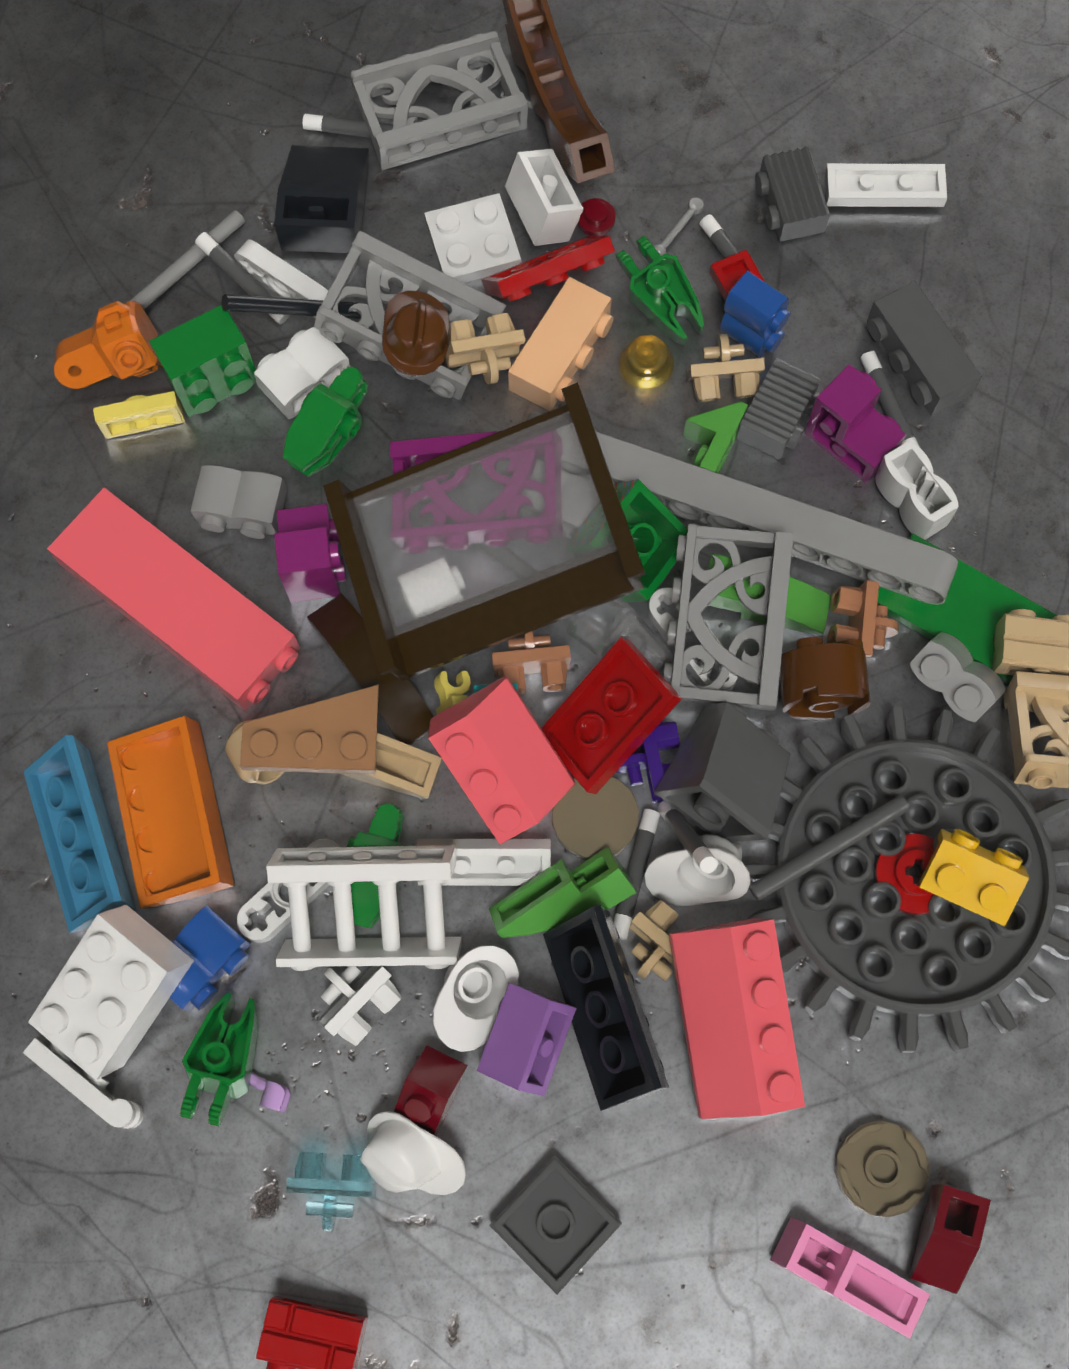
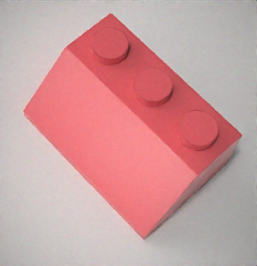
M507 675L430 719L428 739L499 844L538 824L575 785V780Z

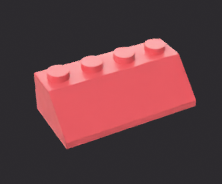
M751 918L669 933L698 1117L701 1119L764 1116L805 1107L774 919Z

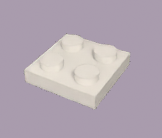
M500 193L424 213L426 226L440 270L448 276L465 283L491 276L522 263Z

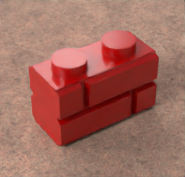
M280 1296L272 1297L269 1301L256 1359L268 1361L266 1369H357L368 1317Z

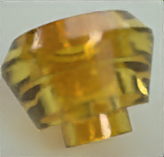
M642 335L634 339L623 349L619 359V368L624 379L631 385L642 389H652L661 386L670 378L674 369V358L670 349L660 338L653 335Z

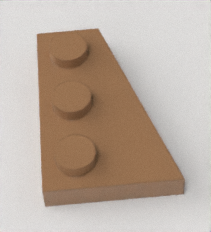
M379 684L244 722L242 725L241 770L375 774Z

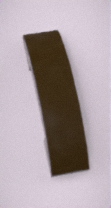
M342 593L307 616L329 649L335 653L361 689L379 684L378 714L396 740L412 745L429 733L430 719L434 717L409 679L402 681L392 673L379 674L363 618Z

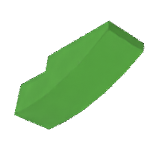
M712 553V555L722 561L724 571L732 567L730 557ZM712 555L710 558L708 570H711L715 565V561L712 558ZM789 576L784 628L823 637L832 595ZM750 578L743 580L745 590L750 598L760 599L765 594L763 585L755 584L750 589ZM735 584L719 594L708 605L740 612V619L763 624L766 621V616L755 614L742 604L736 593Z
M607 846L572 871L561 859L489 908L495 929L501 938L525 936L550 931L593 906L601 905L608 910L637 892L626 870Z

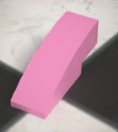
M790 1217L770 1259L775 1264L909 1339L930 1296L926 1291L859 1252L844 1246L812 1226Z

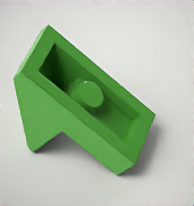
M743 402L734 403L692 416L685 421L683 436L702 445L693 465L719 474L737 438L739 426L747 412L748 404Z

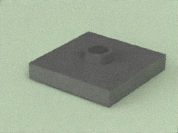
M554 1155L489 1226L558 1295L619 1228L622 1222Z

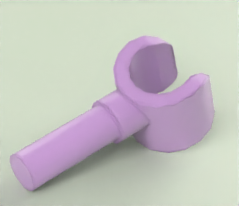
M252 1072L250 1085L264 1091L260 1106L284 1113L291 1095L289 1088L261 1078Z

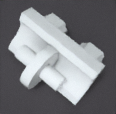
M348 966L340 976L330 967L324 973L332 984L320 997L330 1005L342 992L344 993L319 1019L323 1027L333 1036L338 1033L353 1045H358L372 1028L357 1013L361 1007L370 999L386 1014L401 1000V995L389 980L392 975L383 966H370L351 987L349 986L350 983L361 973L356 966Z

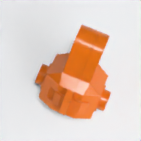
M115 301L98 309L93 327L62 340L57 345L55 351L54 374L56 379L68 388L81 389L112 375L122 380L132 376L141 378L157 371L159 362L149 341L158 337V332L141 304L137 301L126 303Z

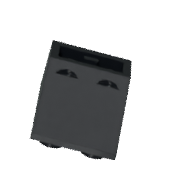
M291 145L278 187L274 227L281 251L349 253L359 230L362 231L369 148Z

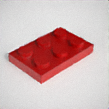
M587 236L483 278L481 281L487 295L498 296L500 300L508 298L509 301H514L531 294L530 286L545 283L546 286H550L568 279L567 271L571 269L577 270L582 268V271H587L605 263L603 256L611 254L615 250L610 236Z
M620 637L541 729L566 768L585 791L597 794L682 698L630 640Z

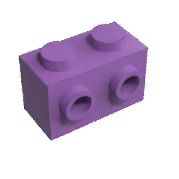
M509 983L505 996L500 1002L499 1012L490 1037L483 1048V1056L477 1071L518 1091L545 1096L576 1008L537 991Z

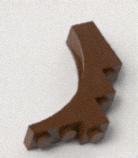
M502 0L508 23L505 24L513 63L525 73L532 109L545 121L550 149H553L563 170L577 183L615 172L608 132L594 117L576 83L560 43L547 0Z

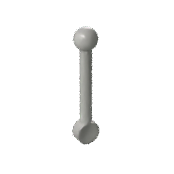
M691 198L686 213L660 244L654 245L660 256L666 254V248L692 216L702 213L704 202L701 198Z

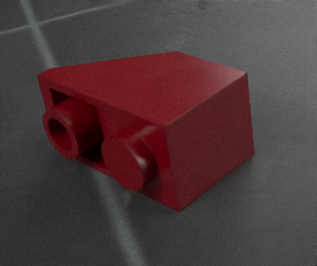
M426 1045L404 1082L394 1112L403 1115L420 1128L437 1136L455 1099L468 1065Z
M945 1184L931 1185L909 1279L957 1294L980 1248L991 1200Z

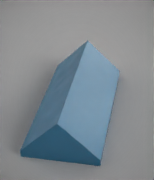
M65 735L26 768L23 773L69 933H74L89 928L96 916L105 911L123 905L129 906L134 911H137L90 751L74 735Z

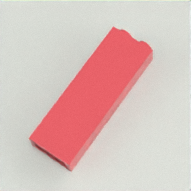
M105 487L47 548L62 567L244 711L252 704H259L270 691L272 680L280 671L282 673L288 671L298 658L300 645L293 633Z

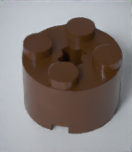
M806 637L796 641V649L782 654L779 676L782 711L785 713L789 710L790 717L803 720H826L835 718L834 711L847 708L848 715L862 712L870 706L866 654L861 640L847 639L838 643L823 644L822 638Z

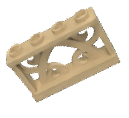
M1016 671L1003 694L1004 706L1009 714L1015 767L1013 774L1014 783L1030 785L1037 789L1050 787L1069 788V722H1063L1069 719V676ZM1028 711L1035 712L1042 724L1041 726L1030 728ZM1050 736L1052 740L1046 744L1043 753L1053 751L1058 756L1035 754L1032 742L1037 738Z

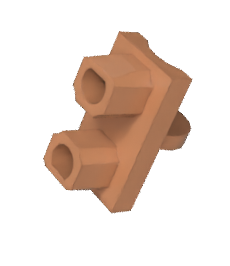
M867 580L859 587L839 586L833 591L831 611L849 615L848 626L834 624L829 630L827 643L859 639L863 642L866 658L873 655V648H885V638L898 634V622L887 618L888 607L877 606L879 582Z
M533 631L524 634L523 638L508 640L509 651L492 653L494 678L499 677L500 679L507 675L511 683H518L519 695L526 693L524 676L526 674L541 673L543 691H564L566 688L567 670H570L571 660L569 645L551 647L550 635L533 636Z

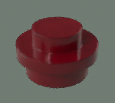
M592 198L581 204L583 211L577 224L586 235L604 236L613 228L616 212L608 201Z

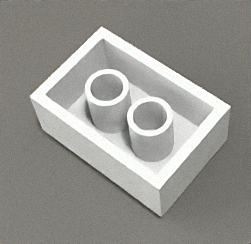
M123 905L105 911L96 916L28 1023L96 1081L126 1064L194 960L129 906Z

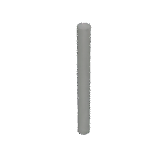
M234 210L207 234L220 245L241 227L245 220L237 210ZM196 244L193 245L130 301L139 302L145 310L207 255Z

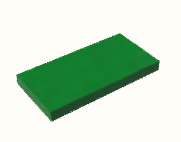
M914 533L910 540L942 550ZM957 559L958 566L943 604L925 603L882 587L878 591L877 606L888 607V616L929 640H932L941 632L952 635L966 646L973 661L982 663L991 669L993 667V653L995 650V627L1005 613L1009 614L1010 611L1016 609H1026L1034 611L1037 618L1052 619L1054 616H1057ZM997 674L1002 682L1009 685L1013 678V675Z

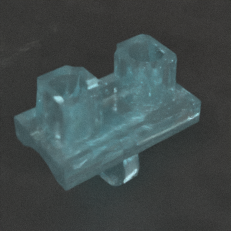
M300 1152L295 1167L294 1178H287L286 1193L325 1195L324 1202L307 1201L306 1216L322 1217L323 1231L333 1232L336 1218L353 1219L354 1204L338 1203V1196L376 1198L377 1183H371V1176L366 1166L360 1160L361 1155L343 1154L341 1181L324 1180L327 1153Z

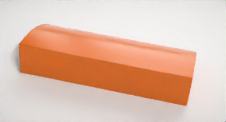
M184 715L108 741L107 746L140 908L146 909L171 904L234 887V879L200 722Z

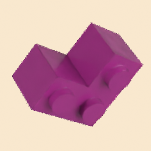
M848 364L816 397L804 434L867 485L875 477L884 455L901 446L906 433L901 430L900 425L893 418L887 415L883 416L874 409L882 391L877 386L875 380L868 373L858 371L851 364Z
M327 504L277 510L279 533H275L274 538L278 574L290 602L297 603L334 598L340 595L339 582L346 581L344 558L340 554L338 534Z

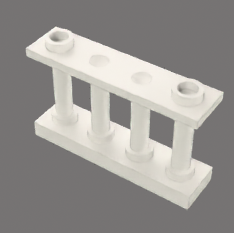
M456 845L276 848L266 866L268 883H283L284 886L288 887L293 939H285L276 957V967H291L296 971H307L323 966L425 965L429 969H443L449 965H455L458 962L462 948V937H445L441 883L452 879L457 862ZM373 881L375 885H378L382 938H355L351 893L352 883ZM399 881H418L420 884H423L427 937L400 938L396 883ZM309 882H328L330 886H333L337 938L311 939L306 885Z

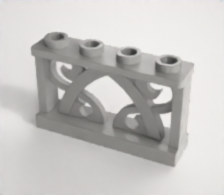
M496 31L476 34L470 38L450 44H440L432 49L411 55L405 54L379 64L366 65L350 73L353 96L375 148L381 170L527 129L528 103L524 93L520 92ZM491 64L494 68L493 74L484 82H479L483 75V66ZM430 82L448 85L464 92L456 99L452 112L441 116L429 108L413 106V104ZM499 82L506 96L500 99L491 91ZM381 95V99L386 104L396 105V107H380L372 102L371 98ZM471 101L469 108L462 109L465 104ZM418 117L425 118L427 120L418 122ZM377 118L393 119V129L382 132Z
M359 230L342 267L317 311L314 327L326 339L335 343L344 342L356 348L362 357L370 361L380 360L392 366L384 355L382 346L385 315L382 304H388L396 295L380 292V289L386 292L391 291L388 282L401 287L402 291L400 293L405 291H421L432 295L451 313L448 315L449 327L453 321L468 319L472 321V324L483 329L480 336L488 335L485 326L487 318L492 315L502 314L506 305ZM356 266L367 270L365 288L346 286ZM350 297L366 299V304H354L348 311L358 312L361 316L359 322H354L339 314L338 305L342 300ZM440 365L436 371L424 376H410L394 368L395 372L409 380L418 379L430 385L436 394L445 398L454 397L458 400H461L472 377L469 373L468 365H464L455 371Z
M688 524L687 536L679 535L676 561H684L683 578L674 577L672 603L680 604L678 620L669 621L667 646H675L674 663L665 662L663 678L680 695L683 701L711 704L728 702L740 707L769 711L775 710L777 706L794 533L780 531L770 533ZM708 545H720L730 555L732 567L724 571L722 561L712 555L715 561L714 567L711 570H704L699 565L698 555ZM736 545L773 549L772 556L741 563ZM693 575L697 581L706 585L689 603ZM750 578V589L755 584L763 585L765 588L763 597L760 599L750 598L745 590L743 580ZM735 584L736 593L742 604L753 613L766 616L765 625L752 626L740 632L732 641L729 650H727L710 632L701 614L719 594ZM688 623L700 645L691 646L684 651ZM745 640H754L759 646L757 655L749 656L744 649L742 660L735 656L740 645ZM697 658L704 663V669L699 675L709 672L716 661L722 666L718 678L710 685L704 687L691 683L686 675V669L692 659ZM729 672L749 683L759 686L758 694L720 691V689L725 684Z

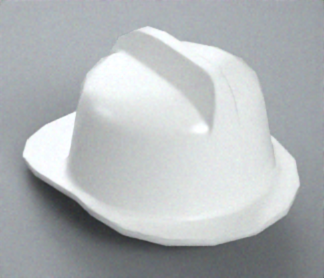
M718 835L699 836L718 862L715 871L712 873L702 872L684 848V850L668 852L657 856L648 864L645 872L646 887L659 900L675 906H694L738 899L747 893L751 883L749 871L742 862L743 851L739 843H731L729 840Z
M494 945L478 946L459 957L455 965L448 967L444 976V985L438 994L433 1008L434 1028L438 1038L448 1048L460 1052L472 1051L488 1041L499 1012L500 1002L505 996L509 983L518 985L519 971L516 962L506 950Z
M390 1111L377 1113L369 1121L367 1128L368 1145L363 1151L360 1160L366 1166L371 1178L379 1186L395 1193L420 1189L437 1195L454 1193L463 1186L466 1177L464 1161L457 1151L446 1142L420 1128L399 1113Z

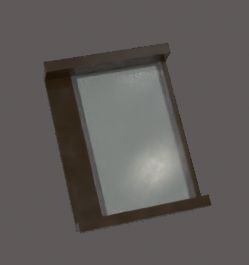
M578 382L561 389L567 405L354 491H351L339 479L323 485L380 675L392 673L403 681L644 589L640 576L646 574Z

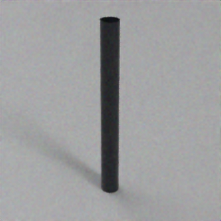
M224 294L221 305L223 311L316 316L324 300ZM341 301L338 305L339 314L346 318L361 319L358 312H348L351 306L360 302Z

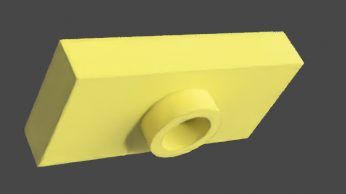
M175 391L152 396L136 395L127 398L123 402L93 408L95 421L105 439L185 422L183 408Z

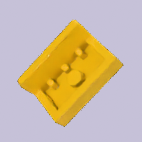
M941 829L937 837L938 845L919 881V887L1005 926L1029 880L1025 866L1021 865L1023 860L1014 853L1002 848H997L996 852L981 847L979 846L980 840L963 830L955 829L951 833Z

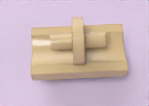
M508 313L488 317L485 322L488 335L478 337L475 336L471 320L453 321L448 330L449 348L445 356L447 367L453 368L468 365L471 376L483 374L488 385L498 383L499 371L511 369L510 358L517 357L520 354V344H524L526 341L523 329L515 330Z
M725 333L717 335V346L703 347L702 349L704 360L718 359V362L691 364L690 368L686 369L687 382H693L697 402H709L720 399L719 379L733 378L735 399L755 397L759 390V375L765 371L764 358L730 361V357L744 356V344L729 345L728 335Z
M662 900L651 907L645 914L639 912L631 921L629 929L654 950L652 953L639 942L631 952L644 963L637 972V975L643 980L653 971L666 982L674 972L661 959L664 958L674 967L670 939L666 932L678 919L679 915Z

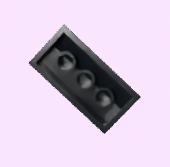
M601 905L593 906L544 933L543 936L565 1003L576 1008L572 1025L600 1111L635 1101L669 1088L663 1064L659 1059L649 1029V1023L644 1015L634 985V978L629 970L620 944L619 934L614 926L610 912Z

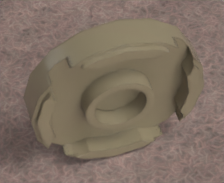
M611 777L597 794L587 793L576 778H573L575 785L553 807L552 826L558 841L569 852L584 860L590 859L607 846L615 856L619 855L631 843L638 829L639 808L633 793L622 781Z
M874 1121L857 1126L844 1137L836 1153L835 1175L840 1191L854 1207L868 1215L892 1217L908 1212L921 1201L926 1191L930 1164L923 1145L909 1130L895 1123Z

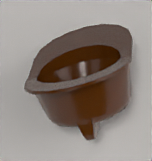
M405 291L396 294L388 302L384 315L382 335L383 353L388 362L398 371L410 376H424L436 371L444 362L448 348L449 317L443 304L432 295L421 291Z

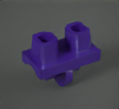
M661 722L640 745L641 753L637 754V751H635L616 772L628 773L630 785L637 786L643 784L641 770L645 769L652 803L664 801L654 791L671 763L662 764L659 751L680 747L676 722Z

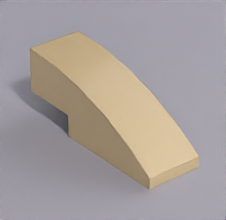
M377 733L375 774H338L403 794L428 799L442 758Z

